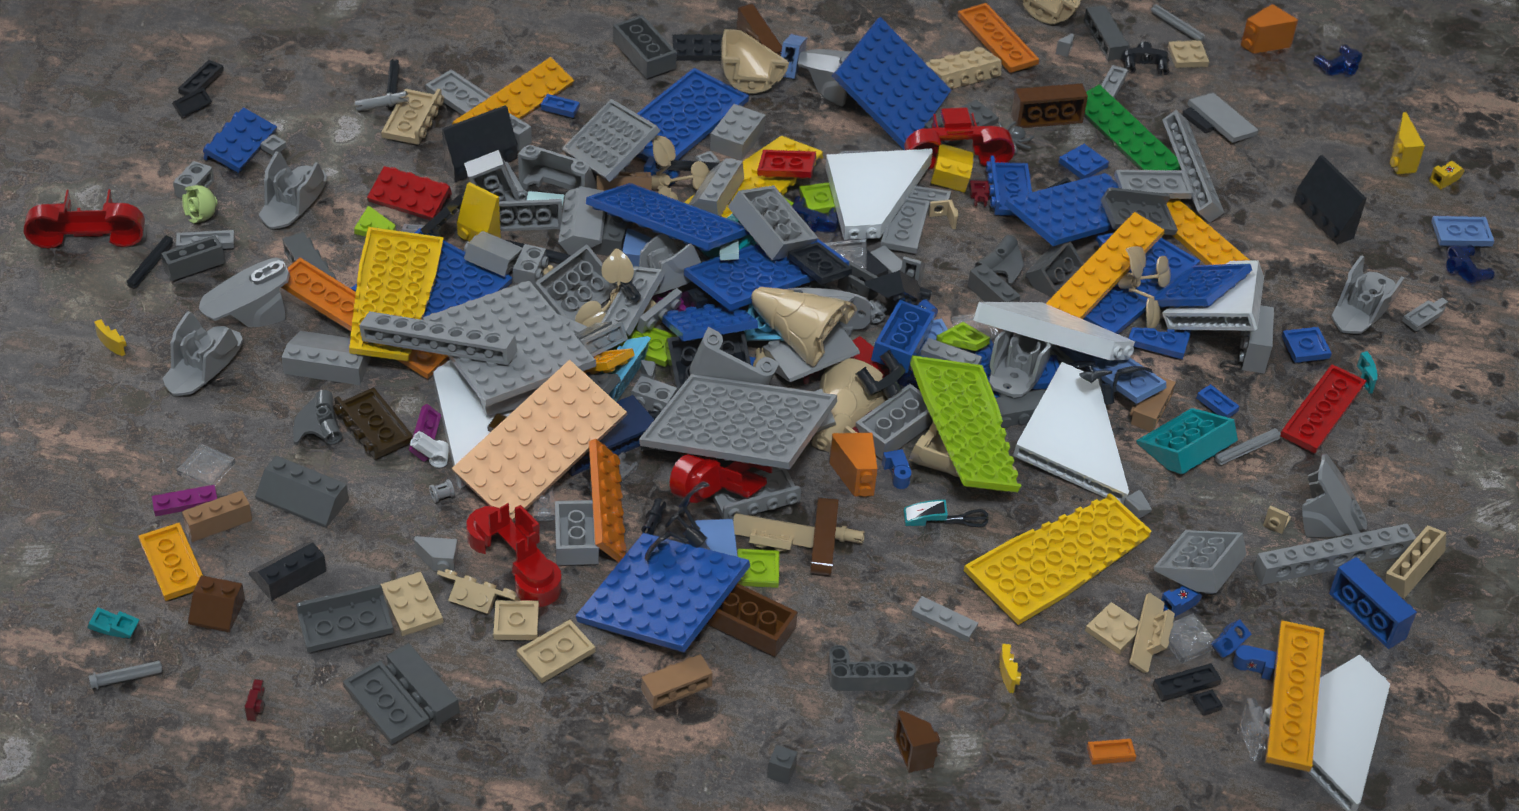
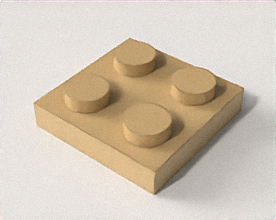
M1176 41L1168 43V50L1175 68L1208 67L1209 60L1201 41Z
M496 600L494 640H535L538 634L539 601Z
M1111 602L1086 625L1085 631L1120 654L1135 640L1139 620Z

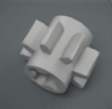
M879 300L869 301L871 303L870 324L872 322H881L886 316L884 314V311L887 310L886 307Z

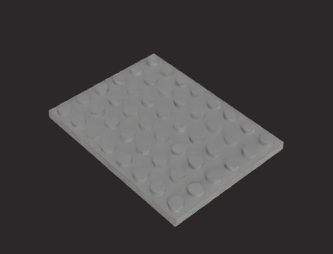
M530 281L521 282L518 285L504 288L498 292L487 294L475 300H470L423 317V320L515 335L517 352L509 365L448 355L485 406L540 387L569 360L582 371L596 366L594 357Z
M691 374L640 437L639 442L640 446L790 469L838 402L837 395Z

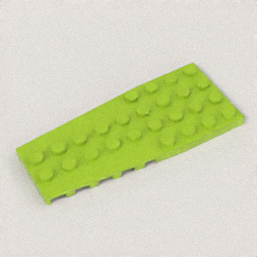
M912 355L910 364L923 400L962 484L968 487L1018 492L1021 488V484H1018L1016 480L1018 472L1012 466L1014 458L1009 456L1010 445L1009 442H1005L1007 434L1005 428H1001L1003 420L983 366Z

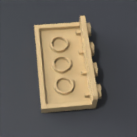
M982 47L975 48L969 52L963 51L957 55H947L942 59H932L926 63L950 89L995 78L1002 73L1001 60Z
M437 88L435 94L405 89L404 91H407L408 95L401 98L409 97V102L396 104L381 132L382 138L419 145L422 138H425L428 127H431L434 116H437L439 106L443 105L444 96L441 89Z

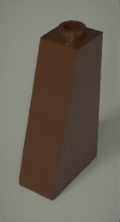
M752 3L739 7L737 30H741L781 56V44Z

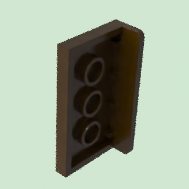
M374 387L344 401L339 396L334 398L335 405H333V409L336 415L342 417L345 426L353 431L355 439L362 442L365 451L370 453L374 459L410 444L413 438L412 433Z

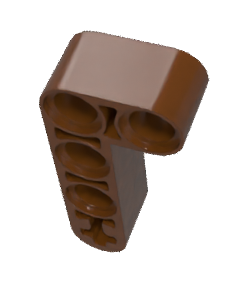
M818 497L811 574L831 576L839 499Z

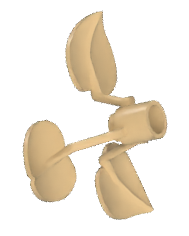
M657 135L652 140L653 155L656 163L663 168L656 172L657 175L652 176V189H658L659 194L678 200L677 195L671 192V188H668V185L675 181L693 179V187L698 190L710 172L706 164L701 161L695 162L691 167V176L670 179V176L663 172L671 166L670 161L675 159V148L669 139Z
M1139 246L1129 247L1126 251L1130 259L1132 273H1127L1118 282V286L1120 289H1129V292H1135L1148 298L1146 303L1147 328H1155L1161 316L1158 301L1154 300V296L1135 288L1140 286L1141 280L1158 278L1160 287L1167 286L1171 278L1168 258L1166 256L1158 258L1156 275L1142 276L1143 268L1146 265L1145 251Z
M617 248L606 258L601 269L602 276L607 282H617L616 289L610 293L611 300L608 301L604 308H601L598 301L586 302L579 309L575 317L576 322L587 327L595 323H601L606 315L604 311L613 303L620 291V282L627 283L631 281L634 274L633 265L628 256ZM651 299L643 314L656 305V302ZM660 319L654 327L660 325L662 320Z

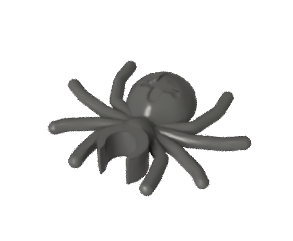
M1016 121L1010 123L1006 129L1012 136L1015 153L1018 152L1016 145L1031 149V146L1022 143L1032 140L1034 136L1023 139L1026 135L1025 130L1020 126L1012 127L1016 124Z

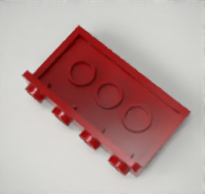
M384 166L367 199L371 203L431 220L439 213L446 198H450L452 192L450 186L444 182L439 183L428 177H420L411 172L400 171L395 167Z

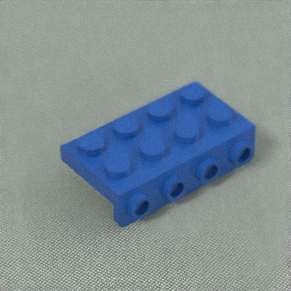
M243 107L239 113L236 112L229 123H225L220 133L217 132L212 142L205 145L203 159L208 161L211 157L239 173L261 149L260 143L276 132L277 126Z
M990 156V160L986 162V172H989L987 181L988 184H991L989 185V195L992 196L990 206L994 208V215H1015L1004 204L1006 199L1032 192L1028 163L995 162L994 156Z

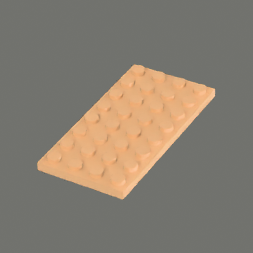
M569 360L454 465L452 471L489 506L500 508L508 503L509 514L514 522L515 507L522 505L525 509H528L589 451V441L593 439L600 441L627 416V411Z

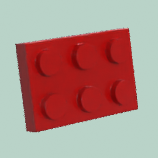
M763 150L757 169L758 176L811 178L817 158L816 151Z

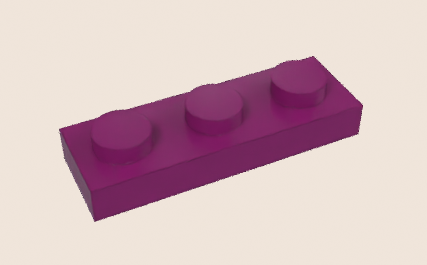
M428 404L421 407L413 437L420 431L435 440L441 414ZM410 446L409 451L423 462L429 459V457Z
M215 485L152 496L155 517L182 512L217 499Z

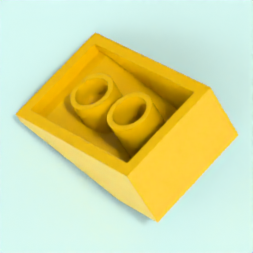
M1406 112L1402 114L1390 159V165L1396 174L1416 173L1425 148L1422 139Z
M941 144L938 147L931 183L965 193L973 167V152Z
M468 182L457 219L458 236L470 242L475 235L477 236L482 231L501 238L499 196Z

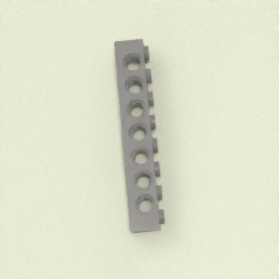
M1175 110L1163 119V123L1181 170L1185 172L1192 189V198L1197 211L1210 223L1222 215L1224 210L1189 122Z
M369 311L359 325L362 341L504 365H509L517 352L516 337L513 334Z
M1402 524L1258 553L1253 570L1261 585L1337 570L1339 566L1355 557L1365 564L1400 557L1416 539V536L1408 524Z

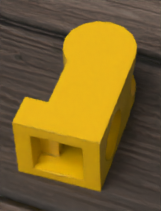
M1450 161L1442 167L1438 165L1433 168L1429 181L1441 190L1458 181L1462 177L1464 169L1454 161Z

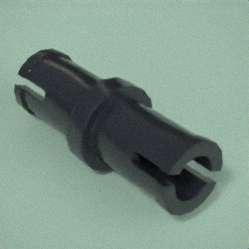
M657 498L654 500L651 510L646 514V521L641 528L642 533H645L648 528L646 533L654 534L657 524L662 520V513L666 507L665 501L660 506L662 499Z

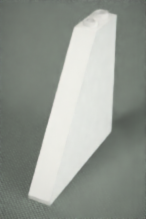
M932 149L829 154L826 156L825 169L844 240L880 238L931 165Z
M1259 260L1229 261L1227 264H1251L1252 271L1246 275L1245 279L1237 282L1234 288L1227 290L1224 296L1217 298L1209 307L1195 306L1189 308L1188 306L1174 308L1170 306L1162 313L1167 328L1174 330L1256 331L1258 329L1264 275Z
M979 302L973 319L979 323L1107 360H1129L1134 351L1135 341L1043 302Z
M450 359L433 371L436 396L454 466L490 433L487 426L495 415L486 416L479 396ZM514 410L502 412L499 414L508 417ZM455 474L457 486L460 489L467 485Z
M1061 362L1019 438L1013 456L1107 498V494L1111 493L1124 505L1129 489L1099 381L1096 379L1093 383H1090L1079 376V373L1084 371Z
M1361 655L1356 656L1320 678L1313 764L1311 771L1308 772L1346 811H1357L1390 687V683L1386 678L1378 673ZM1271 707L1264 711L1260 722L1267 731H1269Z

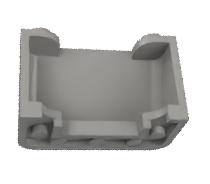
M533 145L525 146L518 154L519 183L523 189L528 190L531 184H536V186L540 187L543 182L569 190L580 186L596 189V179L589 164L585 161Z
M708 327L691 363L690 375L694 374L764 385L770 384L779 362L769 357H763L754 367L720 350L723 342L722 335Z

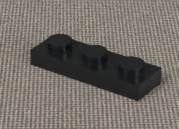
M208 60L178 88L179 94L185 96L201 87L205 89L224 71L223 65Z
M1212 663L1154 679L1153 686L1161 700L1165 701L1220 685L1222 679Z

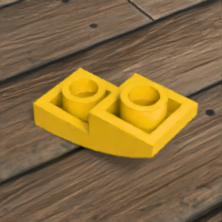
M102 319L94 321L99 340L112 352L124 356V347L127 346L124 336H119L116 329L110 330L109 326L104 325Z
M1002 643L1000 653L1001 676L1009 693H1014L1015 685H1020L1021 672H1017L1018 663L1013 662L1014 654L1010 653L1011 645Z

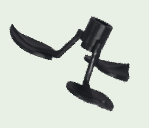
M1077 361L1068 364L1074 368L1084 367L1089 369L1087 372L1079 373V376L1090 383L1098 379L1105 405L1115 403L1113 392H1117L1116 386L1119 376L1141 370L1153 373L1151 368L1142 366L1121 368L1117 370L1113 387H1111L1110 383L1103 384L1102 376L1112 374V371H1093L1091 365H1095L1094 361Z
M702 481L693 487L679 504L678 512H675L665 525L667 528L674 520L678 519L686 528L682 533L685 537L669 530L665 532L646 551L645 560L648 563L650 555L657 545L671 536L681 540L684 544L688 542L695 548H698L707 539L700 531L701 528L696 524L687 507L690 504L691 496L698 490L710 486L708 483ZM685 513L692 523L690 526L682 519Z

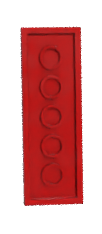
M1331 364L1282 429L1280 436L1316 453L1365 387L1366 380Z

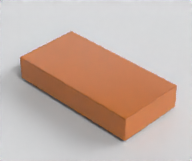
M1131 739L1094 741L1087 744L1092 765L1132 762L1136 760Z

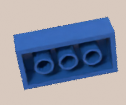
M899 300L875 342L871 360L885 365L880 356L891 350L899 364L901 363L906 369L905 373H908L911 368L910 361L912 355H918L931 331L935 312Z
M1357 557L1338 567L1329 594L1388 649L1405 640L1417 613L1413 607L1405 602L1397 592L1392 590Z

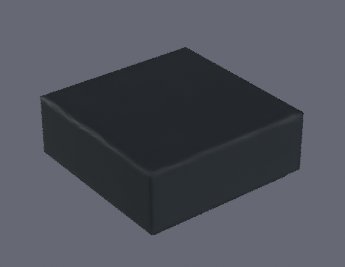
M1212 689L1193 695L1192 701L1202 716L1221 711L1223 708L1222 703Z

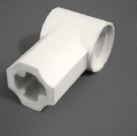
M417 432L412 438L410 446L429 457V462L432 466L438 468L446 466L449 444L441 440L435 441L423 432Z

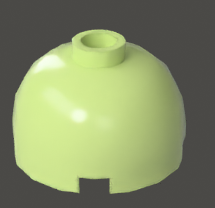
M194 185L186 187L185 190L187 192L182 196V205L185 215H190L192 218L189 221L199 223L210 219L217 206L216 197L204 186Z

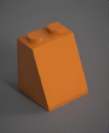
M1271 4L1247 19L1241 46L1253 54L1289 48L1292 45L1298 19Z
M832 433L830 465L853 496H874L877 462L873 434Z

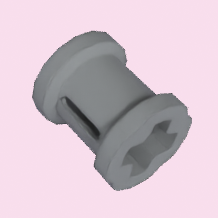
M449 479L445 480V483L429 486L430 495L434 503L448 496L455 497L454 487Z

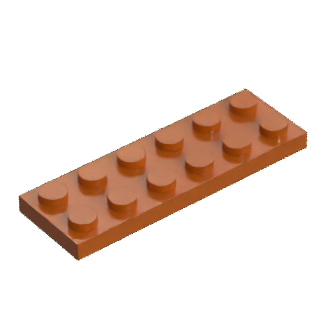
M987 3L958 11V17L994 56L1001 60V64L1010 73L1039 64V58Z
M597 439L589 441L595 545L617 562H620L625 556L626 544L624 542L625 528L623 525L624 511L621 500L623 495L619 471L620 459L606 445Z

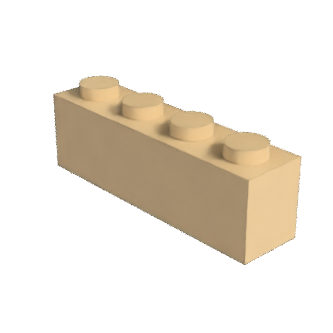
M1427 525L1386 572V584L1397 592L1401 598L1405 599L1445 552L1446 532Z

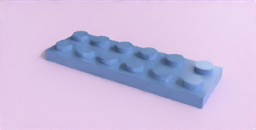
M1060 346V350L1075 362L1094 361L1095 365H1091L1093 371H1112V374L1102 376V380L1110 383L1111 387H1113L1115 374L1118 369L1129 366H1142L1132 358H1129V360H1107ZM1141 370L1119 376L1116 389L1137 404L1166 389V381L1154 373Z

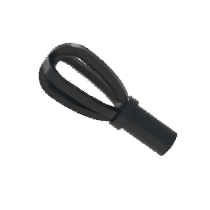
M975 509L964 514L947 516L945 524L964 523L972 527H983L987 525L989 517L985 510ZM979 512H982V513H984V515H985V516L966 517L967 515H970V514H973V513H979ZM984 519H985L984 523H981V524H980V523H970V522L965 521V520H984Z

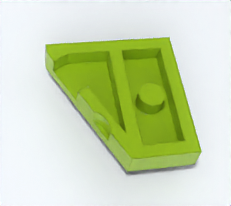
M370 206L366 208L354 227V234L365 237L368 227L396 231L395 224Z
M961 322L938 334L936 341L977 351L990 344V337L965 322Z

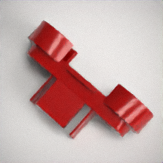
M941 108L944 128L938 127L936 116L933 114L932 128L919 129L913 132L904 144L905 150L932 149L931 165L927 170L934 168L941 141L973 140L974 155H979L980 162L984 166L990 160V156H994L995 162L1008 163L1015 153L1014 142L1007 129L998 126H977L973 113H971L970 119L968 108Z
M108 189L107 200L103 205V210L81 211V208H77V211H71L72 205L69 199V190H66L64 203L42 204L31 208L26 214L23 233L29 242L41 248L59 246L62 244L64 234H73L74 236H102L103 234H111L109 243L128 247L135 245L143 237L145 217L137 207L131 204L113 203L111 189Z
M687 454L682 456L672 469L670 489L675 497L683 499L693 487L704 481L710 486L695 492L689 502L698 503L723 487L727 491L748 498L767 484V478L747 470L754 467L772 473V467L734 461L724 468L720 466V462L707 457L703 459Z
M508 503L500 508L484 506L476 509L469 515L466 521L467 542L473 550L486 555V546H491V535L498 532L516 551V561L512 565V574L515 576V592L520 601H539V607H545L554 603L559 598L562 592L561 570L557 564L547 559L537 548V544L540 543L539 523L522 505L515 507V524L510 517Z

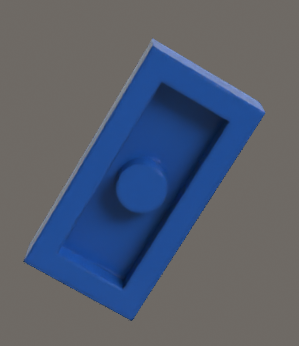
M547 94L541 103V110L574 118L580 108V102L550 94Z
M1211 384L1197 393L1196 398L1220 416L1230 418L1239 411V405Z

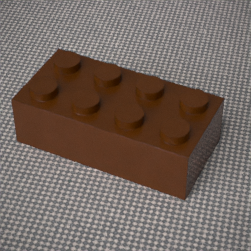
M1082 83L1015 89L1011 117L1013 122L1016 121L1015 126L1022 128L1080 124L1084 120L1088 95Z
M737 583L706 624L775 657L796 629L798 612Z

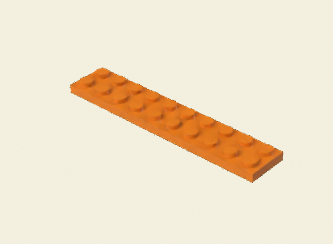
M298 258L287 268L290 277L288 282L281 288L351 331L356 292L304 259ZM412 349L408 361H398L428 379L433 375V371L445 364L450 358L444 354Z

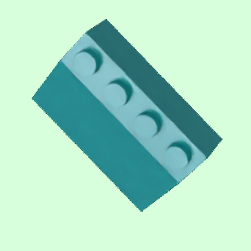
M1191 408L1139 438L1136 442L1168 470L1178 474H1185L1191 468L1202 464L1206 459L1230 447L1231 444L1238 441L1234 419Z

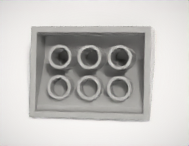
M775 186L740 190L728 205L733 216L742 223L744 229L752 235L755 242L762 247L766 255L772 260L785 258L788 256V251L810 245L818 240L815 233Z
M586 244L536 281L533 286L557 314L575 321L579 309L586 302L598 301L601 305L608 300L611 291L616 289L617 282L609 283L604 279L601 272L603 263Z
M838 322L824 339L825 353L814 367L807 364L784 340L770 341L768 345L763 346L765 357L779 362L776 373L789 382L860 354L859 349Z
M299 331L287 343L282 355L284 374L361 385L372 356L349 353L350 338Z
M1185 530L1154 566V571L1196 592H1205L1206 594L1217 593L1247 555L1243 533Z

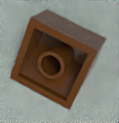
M201 575L193 591L188 624L230 633L245 601L242 583Z
M903 710L898 711L894 739L908 773L933 768L935 758L938 756L937 746L940 744L938 732H934L931 723Z

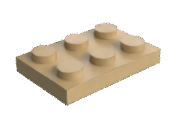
M421 572L380 584L383 588L384 598L402 636L443 623V617Z
M568 620L516 651L520 660L543 683L595 653V646L571 620Z

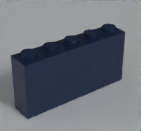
M634 395L617 401L627 411V416L599 441L618 456L639 447L640 437L654 421ZM590 451L568 470L571 476L591 468Z

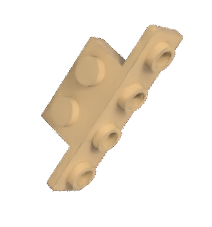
M738 513L734 515L735 534L750 537L749 543H753L756 547L765 548L770 546L775 547L774 549L778 551L790 550L792 545L813 547L815 527Z
M445 569V572L440 570L437 572V575L455 582L448 600L452 603L490 615L496 596L511 601H520V598L515 596L516 592L504 588L503 591L496 589L494 584L484 582L482 585L476 583L477 579L465 575L464 578L457 576V572Z
M1151 593L1146 594L1130 658V664L1143 673L1149 671L1152 655L1167 649L1175 615L1169 609L1163 612L1164 602Z

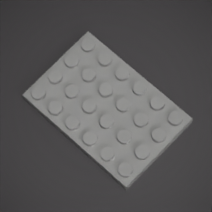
M611 99L562 150L572 158L587 162L593 172L610 182L618 176L624 167L631 163L637 154L644 150V147L650 141L657 137L661 130L657 125Z

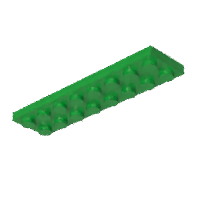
M1100 84L1086 92L1088 99L1084 117L1139 170H1181L1177 157Z

